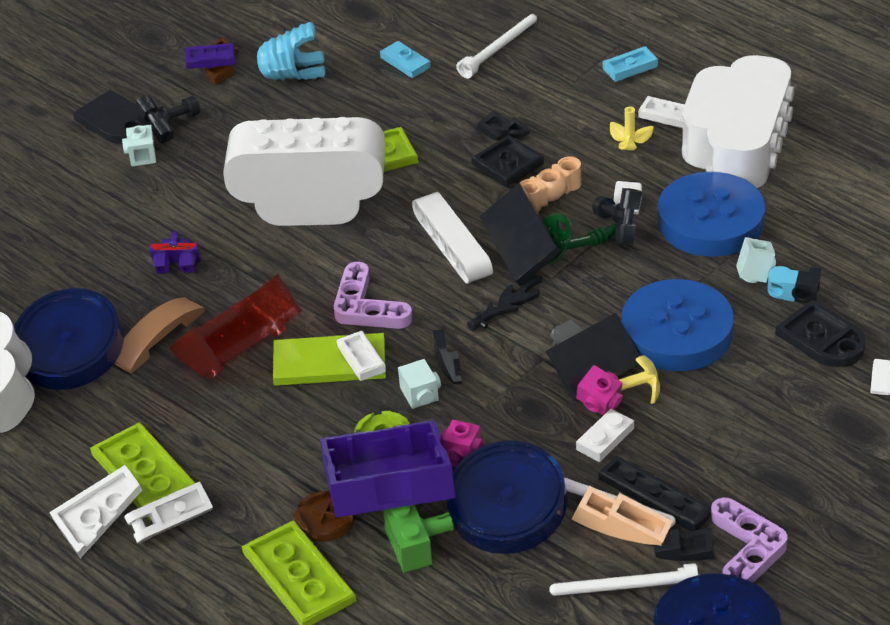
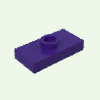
M234 43L185 48L187 69L213 68L235 64Z

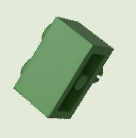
M415 505L383 510L385 531L403 573L432 565L429 537L453 531V523L449 512L423 519L419 516Z

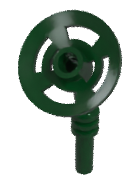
M555 213L546 217L543 221L547 228L551 227L549 231L561 251L546 265L559 260L568 249L589 245L595 247L608 241V238L615 234L616 223L606 228L599 227L588 232L585 236L572 238V224L567 216ZM559 222L565 223L566 231L559 228Z

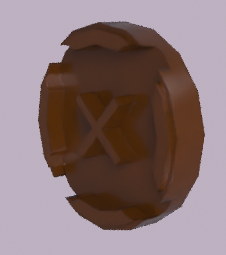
M320 491L308 495L298 504L299 508L297 511L295 510V522L307 537L313 541L327 542L342 537L353 526L355 517L354 515L336 518L329 491Z

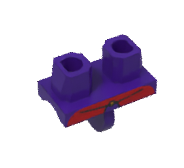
M172 231L171 239H162L160 244H150L149 251L158 274L170 272V263H179L181 272L192 273L195 272L197 262H201L198 243L189 242V238H180L179 231Z

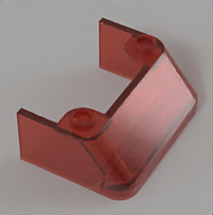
M277 274L256 292L199 328L195 326L169 348L176 358L203 378L208 375L211 379L224 370L222 368L223 364L270 334L275 338L288 328L285 324L301 313L302 309Z

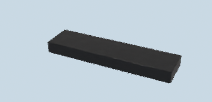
M617 455L598 472L599 480L652 509L672 515L677 523L691 531L698 530L711 517V506Z

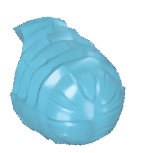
M314 23L300 24L299 28H293L291 31H286L284 35L279 34L276 38H271L263 43L257 52V64L259 70L266 78L283 81L286 78H296L298 80L303 78L307 80L325 76L324 66L298 71L295 65L307 67L324 63V53L322 51L301 53L298 49L303 43L314 40Z

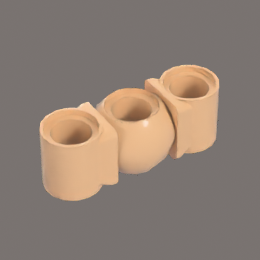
M564 157L558 161V164H553L552 169L542 170L536 177L532 176L530 179L520 182L525 187L538 212L542 207H546L548 202L556 201L564 193L568 194L570 191L580 188L581 162L579 159Z

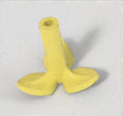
M633 107L625 108V127L615 122L610 123L612 137L617 141H623L618 146L622 150H635L637 146L634 142H646L654 130L653 126H648L635 132V108Z
M642 355L636 358V361L643 367L644 372L619 379L622 382L621 391L648 383L652 387L651 404L657 401L660 392L658 374L653 362L648 357Z

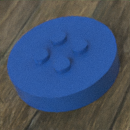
M699 172L686 175L669 184L659 198L658 225L660 232L670 244L690 254L715 257L740 252L745 237L758 239L764 228L765 202L761 193L747 180L732 174Z
M684 279L654 282L633 293L623 307V326L640 356L648 357L657 369L690 371L703 368L720 359L732 343L734 315L730 303L716 289L700 282Z

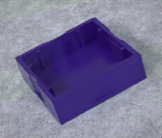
M435 420L394 426L376 431L320 438L324 471L336 518L455 498L451 462L446 449L442 446L441 435Z

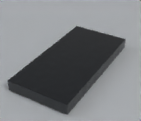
M520 183L480 215L510 274L520 286L561 253L528 192Z

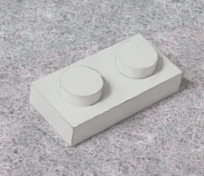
M610 409L576 441V450L601 462L634 429V420Z

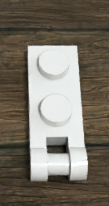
M197 482L138 508L124 517L128 525H132L135 531L134 537L139 544L155 535L211 511L213 506L201 483ZM149 516L153 525L146 527L142 519Z

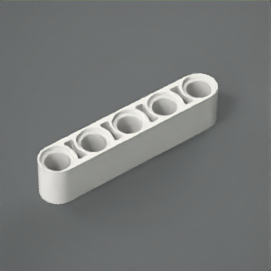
M434 192L412 201L413 211L417 220L465 283L468 284L493 274L492 264L488 255L439 192Z

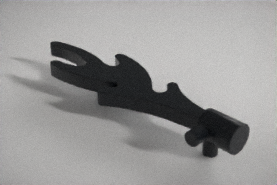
M540 276L528 281L515 293H513L514 286H508L500 295L498 307H494L493 302H489L484 313L481 314L480 311H477L476 317L467 322L468 328L471 331L476 330L480 326L486 329L488 327V324L485 323L486 321L506 313L518 312V305L529 302L539 296V290L530 293L526 292L533 286L542 283L543 277Z

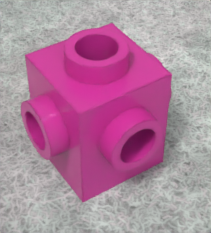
M593 365L578 384L576 399L583 402L588 410L605 415L611 408L615 410L622 401V382L615 374L605 372Z
M452 420L448 429L443 430L441 434V443L446 449L451 466L471 470L478 456L481 455L484 446V440L480 437V426Z

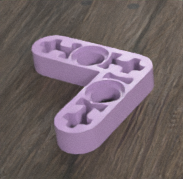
M352 262L346 266L334 303V315L337 322L348 325L397 329L408 327L412 323V308L409 304L397 301L364 299L369 284V268L365 263ZM352 290L358 291V293L354 295L345 294L346 292ZM370 311H378V312H380V313L377 314V315H368V314H366V313H368V312H370Z
M719 498L712 503V522L747 543L724 566L722 574L724 588L731 592H743L785 553L787 549V533L779 526L733 499ZM746 523L754 524L757 528L749 531L743 529L741 526ZM752 555L760 556L763 559V561L759 563H752L748 561L747 558Z

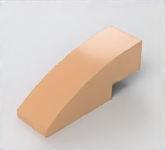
M591 486L586 490L571 519L609 536L651 545H662L673 522L621 493L614 499Z

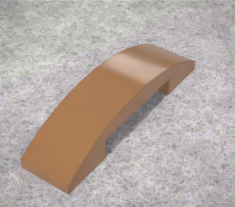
M185 297L173 299L160 305L130 330L110 359L111 363L132 374L150 358V348L180 323L186 327L189 326L205 312V308Z

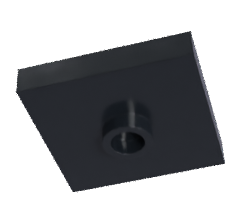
M507 135L471 158L473 166L505 187H509L544 164V157L510 135Z

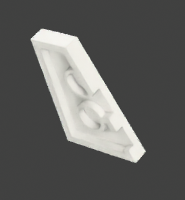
M124 465L49 513L81 559L140 494L142 489Z

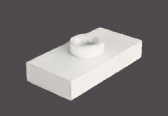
M647 96L639 109L638 118L683 128L682 115L685 104Z
M363 331L337 339V347L360 381L386 372L384 362Z

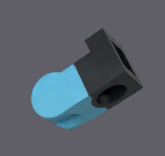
M784 266L773 267L768 272V293L774 298L801 303H808L812 299L817 301L821 268L810 267L809 272L790 270Z

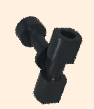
M150 95L142 96L136 100V110L143 120H150L152 123V133L159 143H165L173 139L174 129L170 125V119L183 114L187 117L200 114V105L195 96L182 99V105L166 109L164 106L157 107Z
M622 188L620 203L615 205L613 199L606 196H598L593 201L592 210L595 215L602 218L612 216L613 221L616 223L614 241L633 244L636 225L632 224L634 210H639L642 191Z

